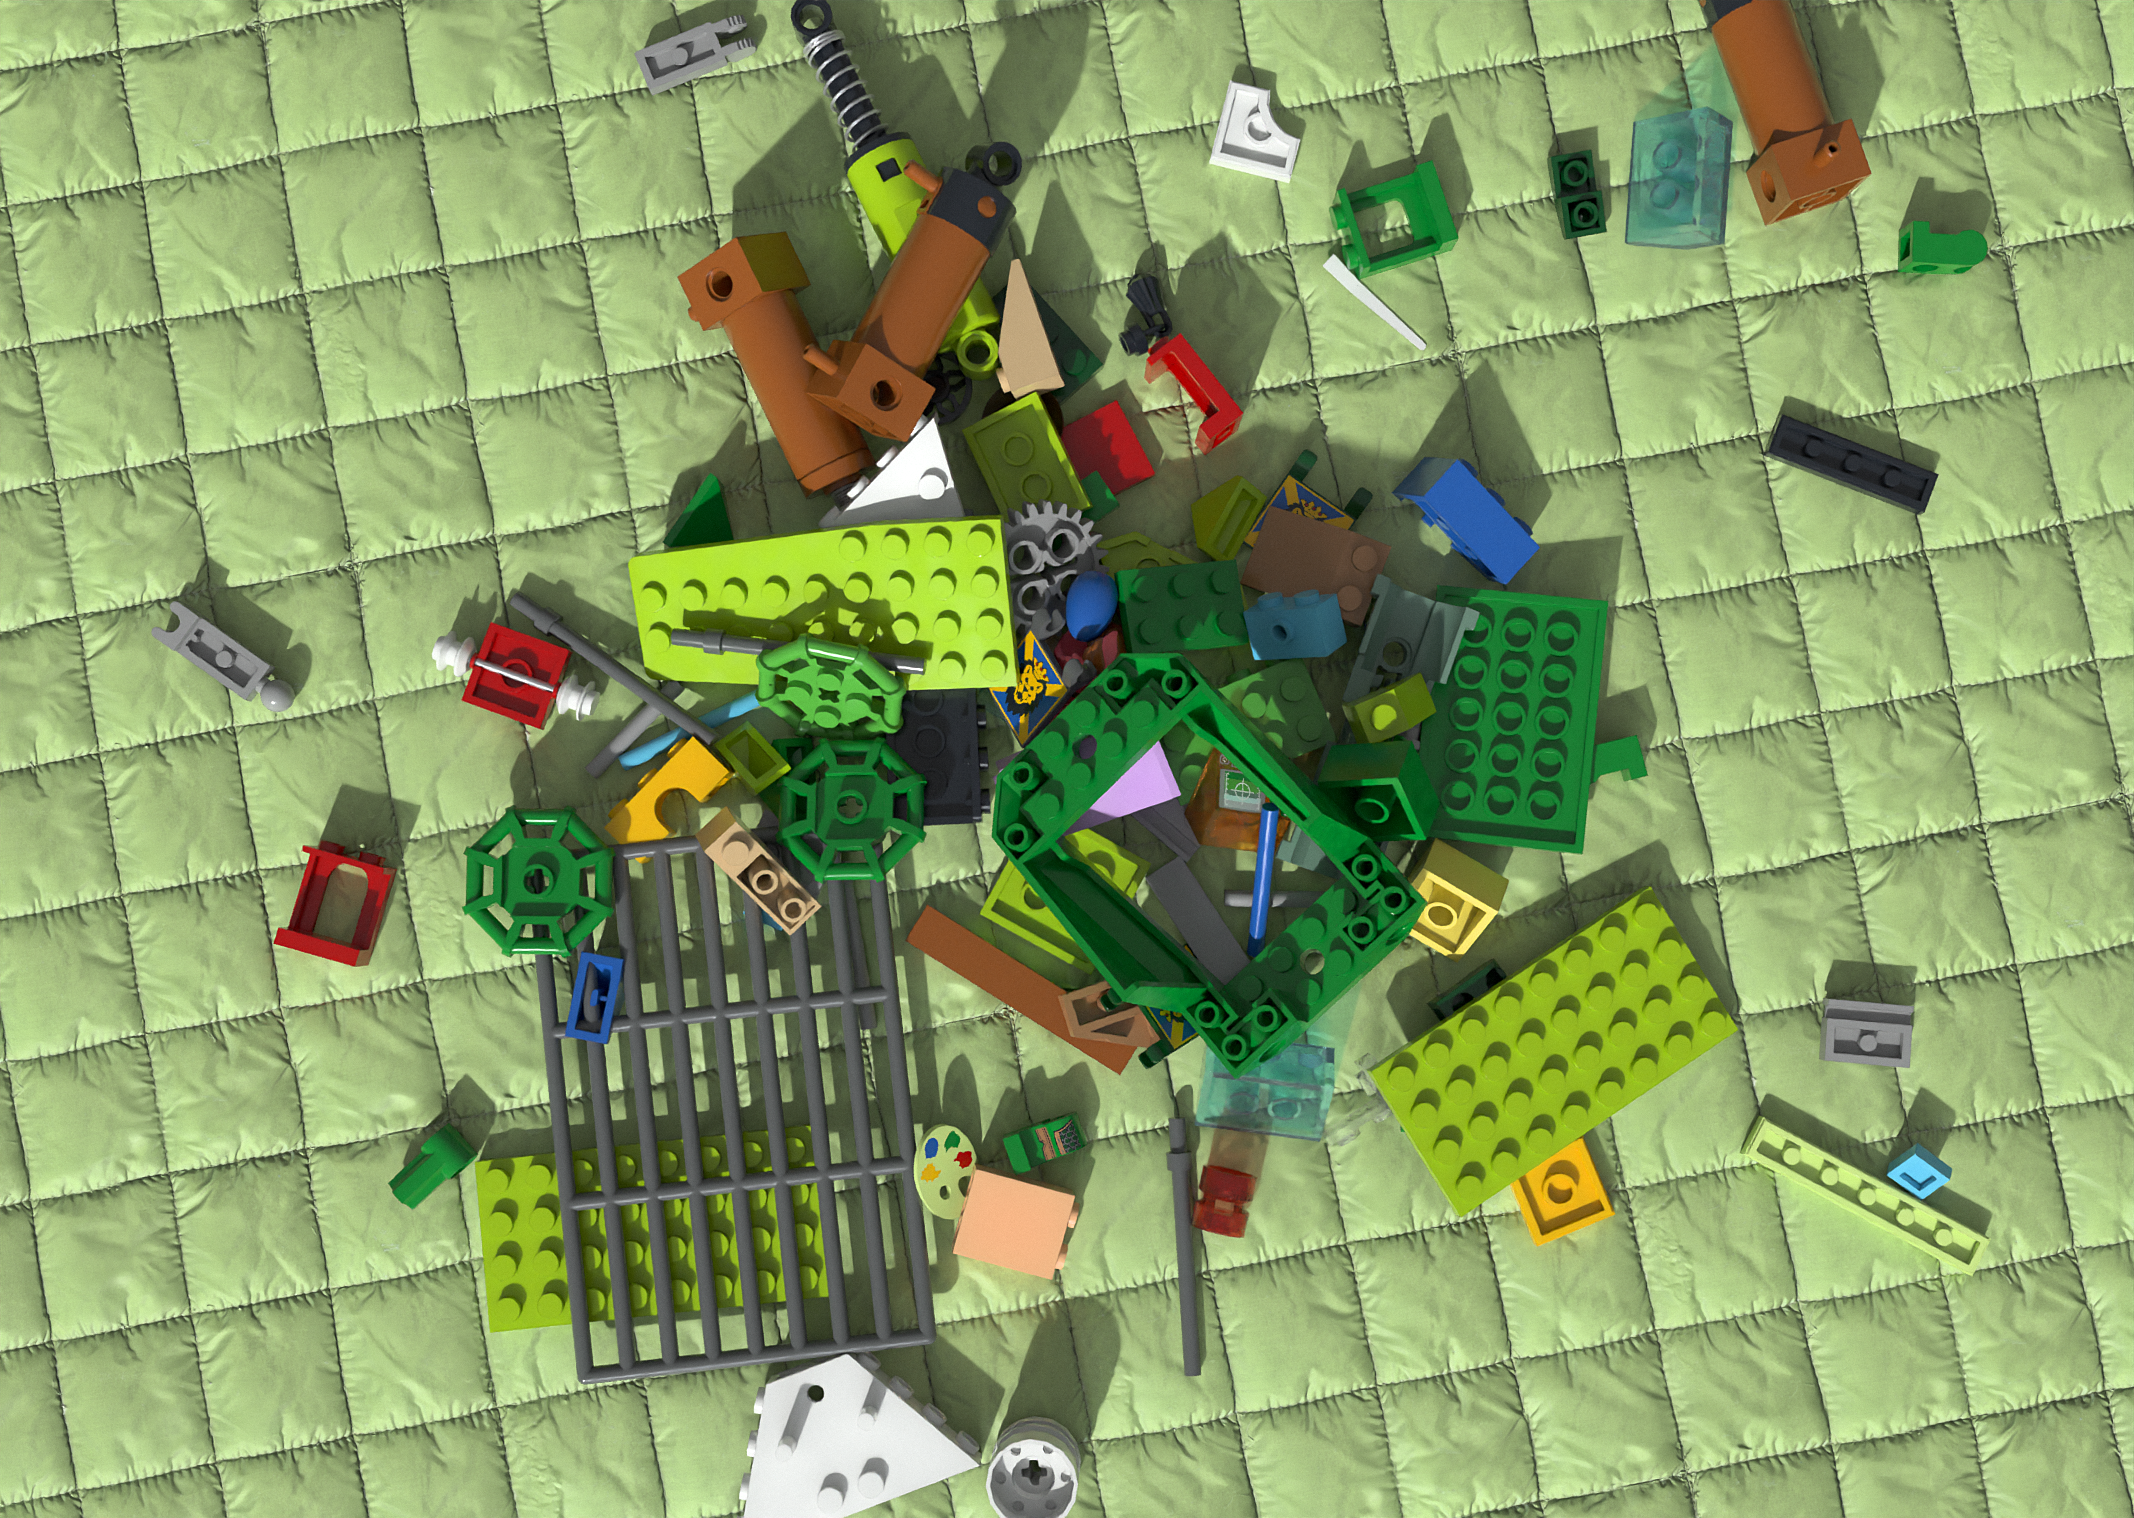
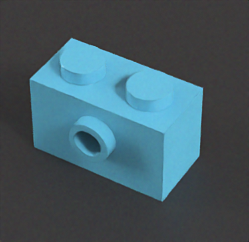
M1315 589L1299 592L1293 597H1283L1281 592L1268 593L1260 596L1257 599L1258 603L1243 612L1254 660L1327 657L1347 642L1337 594L1319 595V591Z

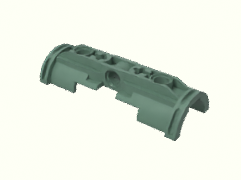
M1376 574L1370 590V595L1376 598V602L1359 646L1358 656L1342 700L1347 703L1369 694L1371 687H1379L1384 675H1376L1377 668L1386 673L1397 674L1395 680L1386 678L1383 687L1421 672L1429 694H1431L1435 682L1446 684L1464 631L1474 630L1480 612L1468 607H1459L1430 600L1402 589L1391 582L1392 579ZM1390 642L1398 643L1404 651L1402 662L1395 667L1389 666L1383 659V649ZM1347 717L1337 743L1327 740L1313 782L1318 787L1317 780L1331 746L1357 744ZM1295 825L1289 842L1281 839L1275 858L1337 880L1343 876V873L1321 848L1297 825ZM1389 841L1375 842L1385 853Z

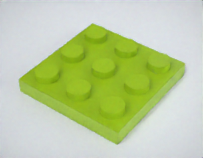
M1088 828L1064 836L1123 892L1133 899L1152 863ZM1009 860L979 914L1091 975L1095 968L1094 964Z

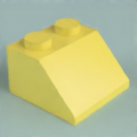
M1435 838L1408 877L1410 883L1428 902L1409 935L1458 963L1498 913L1509 880Z

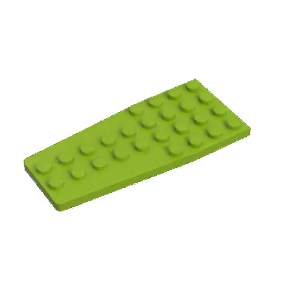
M1004 515L871 521L640 552L628 562L645 673L653 680L758 685L759 670L756 666L758 655L727 651L723 655L704 653L702 648L677 646L671 643V634L674 628L704 632L707 628L724 629L729 635L788 642L797 640L802 633H811L817 639L856 647L861 643L869 647V651L926 658L925 675L889 671L894 676L903 678L907 690L1015 687L1020 683ZM776 674V681L788 680L787 677Z

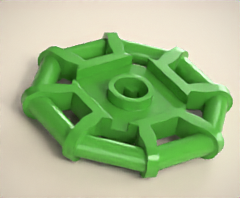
M802 633L797 640L774 650L765 649L756 658L759 681L755 698L758 704L762 707L770 708L794 729L793 734L801 738L804 735H810L820 738L826 737L829 740H867L885 732L895 733L903 725L901 708L907 686L902 677L891 674L868 653L869 647L861 643L856 647L817 639L811 633ZM827 659L837 660V661H839V663H838V662H834V661H829V660H827ZM776 674L787 677L788 680L776 681ZM874 696H883L885 703L874 699ZM786 700H791L803 711L802 714ZM865 716L872 719L862 724L858 723V719Z

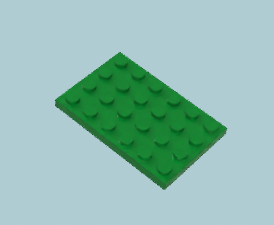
M1437 585L1436 601L1459 607H1468L1480 612L1474 630L1464 631L1446 684L1435 682L1430 696L1437 712L1422 722L1419 757L1440 802L1427 838L1582 855L1609 601Z

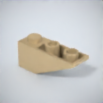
M725 806L695 834L703 851L789 935H792L822 907L758 836L728 806Z

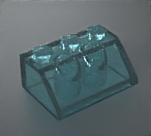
M1706 106L1633 122L1625 229L1626 244L1682 250L1725 244L1733 121Z
M1205 1043L1194 1125L1320 1142L1334 1090L1335 1048L1292 1043L1279 1055L1240 1078L1234 1079Z

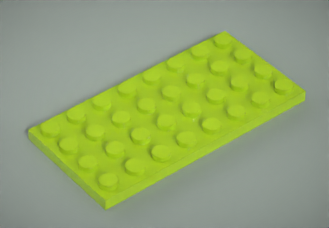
M1643 886L1366 1071L1457 1216L1463 1217L1738 1031V1028L1651 886Z
M810 1124L785 1127L789 1169L815 1166ZM768 1129L743 1131L747 1173L772 1171ZM725 1134L700 1136L704 1178L729 1176ZM683 1138L657 1141L661 1183L687 1181ZM640 1143L615 1145L619 1188L644 1186ZM597 1147L572 1150L576 1193L601 1191ZM555 1152L475 1161L490 1333L572 1324ZM817 1183L791 1186L803 1299L829 1297ZM774 1188L749 1191L760 1304L786 1301ZM731 1193L706 1196L717 1306L718 1308L743 1306ZM689 1198L665 1200L663 1202L675 1313L699 1311L700 1302ZM646 1203L622 1205L621 1213L632 1318L658 1315ZM604 1209L580 1210L578 1214L589 1322L615 1320Z

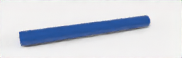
M1271 802L1262 804L1247 946V953L1252 957L1260 954L1265 947L1279 808Z

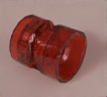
M1203 1165L1198 1187L1203 1193V1198L1195 1201L1191 1225L1219 1235L1244 1238L1250 1215L1245 1209V1204L1253 1201L1258 1177L1227 1167ZM1216 1199L1232 1203L1230 1210L1215 1207Z

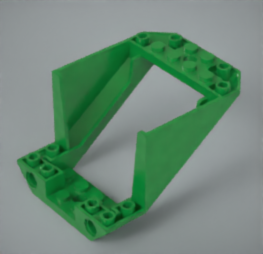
M1121 653L997 775L992 825L993 840L1123 1002L1182 1013L1234 1079L1247 1074L1289 1047L1408 937L1428 904L1427 900L1376 843L1180 653ZM1181 719L1195 734L1215 746L1310 837L1343 873V876L1226 985L1062 835ZM1089 736H1094L1097 742L1095 753L1088 759H1082L1079 753L1081 742ZM1319 950L1324 957V966L1320 972L1310 974L1305 968V959L1310 952Z

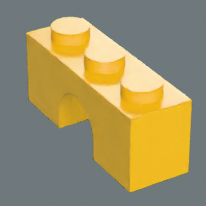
M694 736L689 741L686 738H682L667 753L670 760L659 771L653 768L639 781L637 786L641 790L630 801L626 798L621 800L609 812L608 817L611 821L604 829L620 844L673 838L677 833L665 822L662 815V804L667 795L675 790L685 789L699 802L707 803L735 773L707 745ZM639 857L635 859L639 863H648L653 857Z

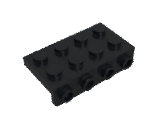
M977 688L907 690L902 699L901 715L903 717V725L895 733L886 732L887 744L918 774H924L928 783L924 787V826L983 823V814H991L990 789H982L981 772H989L988 747H980L979 730L987 729L986 705H978ZM887 767L888 784L890 785L899 780V778ZM907 794L895 797L894 818L906 822Z

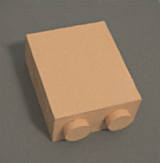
M974 1163L951 1245L952 1253L1052 1280L1055 1268L1062 1270L1068 1244L1062 1242L1066 1228H1074L1080 1203L1074 1202L1075 1195L1072 1189L1020 1175L1015 1176L1013 1173Z

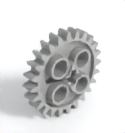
M1039 499L1037 508L1033 503L1024 501L1022 504V514L1017 510L1009 508L1007 509L1009 522H1004L1010 576L1018 573L1021 574V576L1012 579L1010 584L1015 630L1018 629V634L1022 636L1031 628L1033 615L1040 608H1046L1050 614L1055 609L1060 610L1065 619V626H1067L1066 600L1073 581L1077 576L1086 571L1102 573L1109 571V567L1099 564V559L1106 556L1108 550L1095 547L1103 538V535L1095 531L1089 532L1094 522L1087 518L1080 519L1082 511L1073 507L1067 510V504L1055 501L1052 506L1050 501ZM1061 534V547L1053 553V540L1057 535ZM1023 545V558L1020 562L1014 564V551ZM1075 557L1074 563L1068 565L1062 564L1072 560ZM1044 562L1053 566L1044 567ZM1040 572V576L1033 573ZM1070 575L1071 582L1066 591L1061 592L1060 585L1065 576ZM1031 586L1033 590L1032 597L1023 605V592ZM1062 629L1059 630V631H1058L1057 633H1055L1054 635H1056V636H1058V637L1061 636V634H1062Z

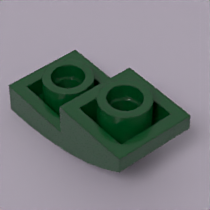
M1592 150L1548 157L1547 164L1551 189L1564 240L1607 232L1602 190L1597 191Z

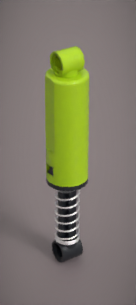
M797 0L791 8L790 15L796 38L804 47L803 54L808 59L810 67L818 69L816 80L825 84L823 94L828 98H832L830 109L833 112L840 113L837 123L847 128L845 139L855 143L852 148L853 154L844 163V170L892 264L917 218L916 211L927 193L926 189L904 175L903 169L906 163L913 159L926 169L927 167L908 132L886 133L890 125L881 123L879 116L882 110L874 109L871 102L874 100L875 95L866 93L864 87H866L868 81L859 78L857 73L860 66L852 64L850 58L853 51L845 50L843 44L846 37L841 30L837 29L831 7L827 1ZM817 17L824 20L818 28L809 29L804 27L805 22L810 18ZM979 276L938 353L955 351L962 373L976 381L989 379L999 367L997 342L989 333L998 326L1001 317L981 276ZM977 347L984 348L989 352L990 356L982 364H973L967 359L969 351Z

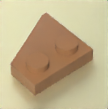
M1106 980L1058 996L1071 1037L1148 1048L1161 1040L1137 1004L1124 1002L1110 1012L1105 1010L1099 999L1112 988Z

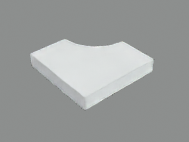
M1230 80L1209 164L1286 183L1290 182L1300 139L1286 133L1274 120L1269 106L1270 90Z

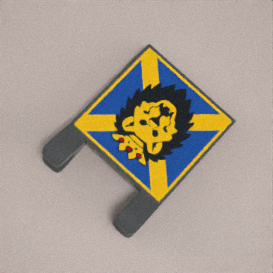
M1046 608L1038 609L1033 615L1031 628L1017 644L1020 683L1018 686L986 687L1021 748H1025L1035 739L1078 689L1092 681L1097 675L1096 668L1090 660H1086L1081 665L1078 659H1070L1062 670L1045 642L1046 639L1057 633L1065 625V619L1058 609L1053 610L1052 614Z

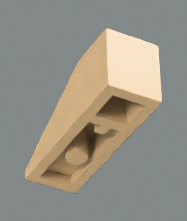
M1019 258L1011 261L998 355L1003 367L996 369L1003 392L1011 391L1016 401L1034 392L1042 395L1065 386L1026 271Z

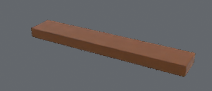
M930 905L926 906L905 939L906 942L1121 1075L1137 1049V1046L1071 1037L1058 999L1059 995L1068 993L1066 990Z

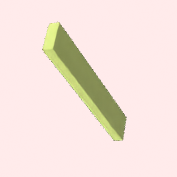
M1758 1116L1740 1151L1744 1156L1969 1276H1973L1991 1238L1765 1117Z

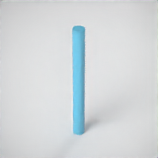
M757 689L698 717V719L713 729L760 706L755 698ZM679 726L618 756L624 770L628 771L670 750L682 738H686L689 741L693 735Z

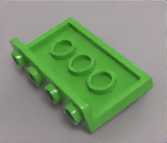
M1303 658L1264 661L1266 669L1251 674L1249 668L1226 677L1228 685L1218 689L1290 760L1325 746L1327 740L1332 742L1337 740ZM1182 719L1159 740L1181 793L1180 796L1176 797L1180 806L1220 790L1221 769L1240 771L1238 768L1232 767L1230 761L1229 764H1221L1220 756L1222 753L1215 746L1195 734ZM1222 756L1221 762L1228 763V759Z

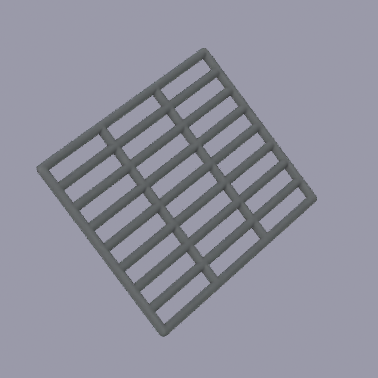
M778 826L751 829L764 844L777 843L775 834L778 832ZM813 832L802 837L803 840L818 838ZM696 836L607 845L609 848L613 847L616 856L613 857L612 877L621 959H625L623 984L627 1013L626 1015L614 1016L611 1033H629L644 1186L619 1188L605 1047L603 1043L586 1040L601 1191L576 1193L561 1039L572 1037L565 1036L567 1021L559 1022L552 955L535 954L578 1381L583 1385L934 1343L937 1338L923 1205L914 1180L916 1141L886 875L884 876L885 880L879 883L876 880H870L881 985L856 988L844 880H827L839 990L813 993L805 921L790 935L796 995L771 998L762 909L742 889L754 1000L729 1003L714 861L703 851ZM883 842L873 847L877 857L884 853ZM823 844V850H825L827 845ZM780 845L783 865L801 883L799 860L784 845ZM586 848L571 849L578 859L591 854ZM695 852L711 1005L686 1008L670 855ZM838 852L835 863H842L841 852ZM639 857H653L669 1010L644 1012L628 864V860ZM584 868L583 895L589 896L587 871ZM536 869V875L528 877L527 881L528 886L535 887L536 894L542 893L545 886L542 869ZM577 905L573 910L574 924L589 910ZM532 924L533 937H550L549 925ZM593 931L577 946L578 964L582 951L595 953ZM590 962L583 994L584 1019L578 1021L576 1029L600 1033L603 1021L600 1001L596 1006L590 1005L592 991L598 989L597 969ZM883 1002L900 1156L874 1159L858 1005ZM841 1007L857 1161L832 1164L815 1010ZM798 1012L815 1166L789 1169L773 1015ZM756 1017L772 1171L747 1173L731 1030L732 1019ZM713 1022L729 1166V1176L704 1178L688 1029L689 1024ZM671 1027L687 1177V1181L661 1183L646 1029ZM902 1173L919 1328L893 1331L876 1176ZM859 1178L876 1333L850 1336L834 1181ZM817 1183L833 1338L808 1341L791 1186ZM774 1188L790 1343L765 1346L749 1191ZM731 1193L748 1348L722 1351L706 1196ZM689 1198L705 1353L679 1356L663 1201ZM646 1203L662 1358L637 1361L621 1206ZM603 1208L619 1363L594 1366L578 1211Z

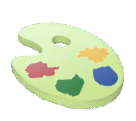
M939 1124L928 1129L918 1144L914 1159V1180L920 1198L929 1211L944 1219L960 1217L965 1197L959 1190V1179L963 1176H971L974 1163L978 1164L974 1148L968 1137L951 1125ZM945 1185L947 1194L941 1198L940 1189Z

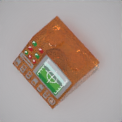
M1214 746L1184 815L1199 845L1257 852L1262 804L1273 802ZM1280 809L1275 852L1291 822V819Z

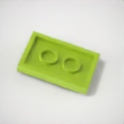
M1034 392L962 430L1001 514L1004 515L1005 523L1009 522L1007 509L1012 508L1022 514V504L1024 501L1033 503L1036 508L1039 499L1050 501L1052 506L1055 501L1067 504V510L1073 507L1084 512L1093 507L1038 392Z

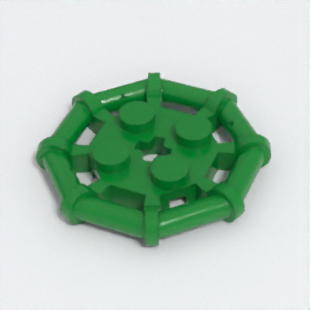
M880 736L874 740H827L826 737L818 740L820 744L786 776H781L776 784L780 788L778 832L775 834L778 845H784L815 875V881L824 884L827 880H876L879 883L885 880L884 876L919 842L923 843L927 836V833L924 831V787L928 782L924 774H918L887 744L886 738ZM836 757L866 758L864 765H838ZM826 762L829 769L825 772V777L818 784L815 782L810 786L804 783L808 777ZM882 762L899 780L889 785L877 775L875 769ZM907 794V822L894 818L895 797ZM797 796L807 798V819L796 822ZM854 798L858 806H863L862 811L856 813L853 818H847L846 813L839 812L840 807L847 806L848 799ZM890 830L901 835L881 856L877 857L873 847L882 843ZM813 832L823 844L827 845L821 857L802 839L803 836ZM838 852H864L867 861L865 863H835Z
M515 805L505 808L506 813L471 847L466 846L463 854L467 856L466 902L465 906L462 907L464 915H470L502 949V954L511 958L514 954L561 955L563 958L573 955V949L607 916L612 917L615 908L612 907L613 857L616 856L613 847L609 848L576 814L577 809L567 805L564 809L517 808ZM526 825L554 826L551 838H528ZM511 832L516 840L511 846L512 848L499 858L490 854L489 852ZM568 832L591 854L578 859L576 854L563 843ZM484 865L493 867V894L483 896ZM595 866L594 898L583 895V869ZM536 869H542L543 875L549 877V885L544 886L540 894H536L535 887L528 886L527 882L528 877L536 875ZM498 904L511 915L510 917L514 922L509 930L488 910L489 908ZM577 905L588 909L589 911L566 932L560 921L566 915L572 913ZM526 924L549 925L551 937H523Z

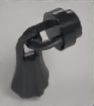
M1151 273L1133 275L1127 284L1128 290L1125 296L1137 307L1149 327L1142 331L1137 322L1124 326V331L1119 333L1118 337L1127 356L1135 354L1139 357L1148 353V339L1154 336L1156 338L1169 336L1173 330L1172 321L1164 308L1161 298L1159 280L1152 276ZM1160 314L1164 324H1155L1152 317Z

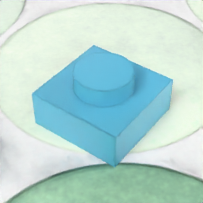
M1917 1143L1889 1163L1886 1175L1922 1200L1950 1181L1952 1168Z

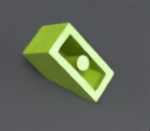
M1421 672L1342 705L1357 744L1384 741L1411 729L1437 712Z

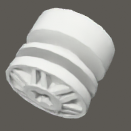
M1033 1416L1017 1420L1003 1430L994 1445L986 1482L990 1504L1000 1518H1065L1076 1500L1081 1464L1078 1444L1068 1429L1053 1419ZM1030 1460H1038L1041 1471H1033Z

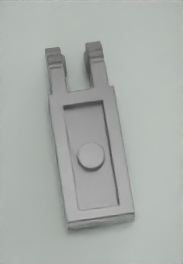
M735 15L713 24L711 22L705 23L636 51L634 54L652 96L727 66V62H737L755 53L757 47L752 38H744L724 47H721L718 39H728L746 30L747 23L743 15Z

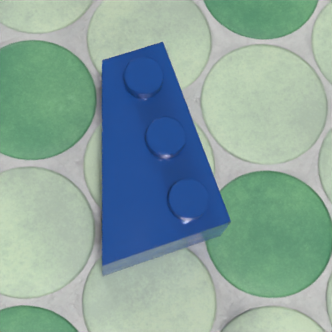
M1424 457L1396 487L1392 494L1400 501L1406 498L1411 499L1426 513L1421 520L1430 528L1436 524L1453 542L1450 546L1487 580L1507 584L1540 548L1530 537L1533 534L1532 529L1520 518H1512L1503 508L1506 505L1504 499L1493 489H1485L1476 479L1478 476L1477 470L1469 462L1462 458Z

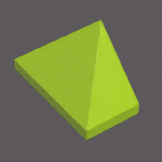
M1236 475L1191 504L1197 548L1214 561L1233 560L1267 496L1243 476Z
M748 720L714 744L717 751L752 797L791 769L789 764Z

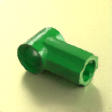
M451 1123L446 1124L430 1137L420 1148L422 1152L388 1183L394 1196L412 1210L417 1208L447 1179L451 1180L462 1172L479 1155Z

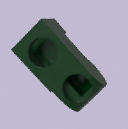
M1494 958L1490 959L1470 972L1447 991L1433 998L1427 1005L1441 1021L1508 976Z

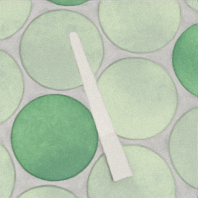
M1334 254L1326 261L1323 267L1354 296L1418 349L1424 350L1426 348V344L1360 283Z

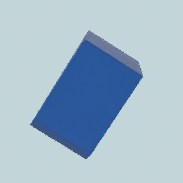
M581 952L565 1036L603 1044L609 1043L612 1035L611 1026L613 1018L620 1014L625 1001L623 984L625 959ZM590 962L595 965L598 978V989L592 991L590 1005L596 1006L600 1001L601 1017H603L600 1033L576 1029L578 1021L584 1019L583 994Z

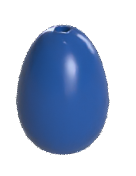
M1086 571L1077 576L1073 581L1067 594L1066 621L1071 635L1076 640L1091 642L1098 638L1110 624L1118 606V588L1112 577L1098 571Z

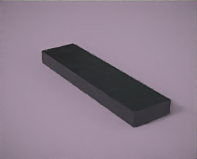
M1783 414L1777 417L1763 454L1771 459L1917 515L1925 513L1939 475Z

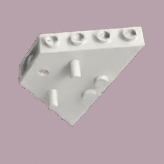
M871 1352L819 1357L774 1374L767 1382L766 1388L759 1387L754 1413L761 1414L758 1430H751L747 1448V1456L754 1457L751 1473H744L739 1499L746 1500L744 1516L737 1515L736 1518H844L980 1466L982 1454L978 1452L980 1446L966 1432L961 1430L957 1434L945 1424L947 1421L946 1416L934 1405L927 1403L924 1406L912 1396L914 1390L906 1381L896 1375L891 1379L879 1369L881 1362ZM819 1385L823 1388L824 1397L821 1400L816 1401L809 1397L808 1389L811 1386Z

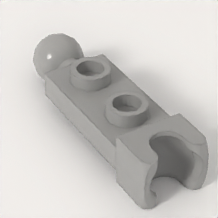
M174 601L170 604L171 611L180 620V625L175 631L163 630L160 627L152 629L151 634L153 637L170 649L177 651L244 700L252 702L259 692L261 702L270 711L282 712L293 705L295 694L292 686L282 679H268L275 670V666L212 623L210 619L190 605L181 601Z

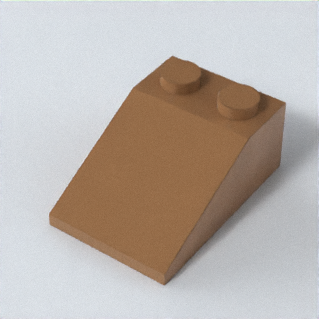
M1269 506L1240 584L1264 594L1281 592L1283 597H1293L1299 592L1313 589L1318 590L1319 595L1337 594L1343 624L1358 628L1362 625L1373 597L1370 595V590L1375 576L1382 573L1392 546L1347 529Z

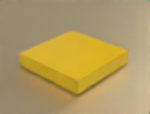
M1583 1135L1510 1184L1532 1241L1536 1246L1615 1215Z

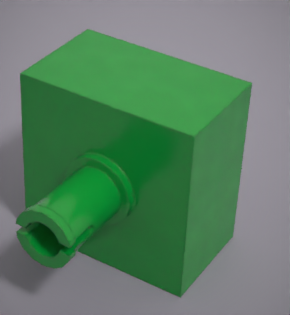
M1397 734L1394 736V739L1391 737L1383 742L1332 745L1317 780L1320 789L1374 842L1427 840L1440 802L1412 740H1407L1405 737Z

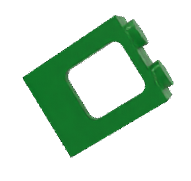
M1433 160L1416 165L1414 172L1355 192L1347 194L1345 188L1339 189L1335 194L1332 202L1333 205L1329 207L1333 227L1336 231H1342L1346 243L1342 245L1346 266L1349 270L1354 268L1358 280L1452 251L1459 239ZM1391 201L1400 202L1413 236V243L1368 258L1354 213Z

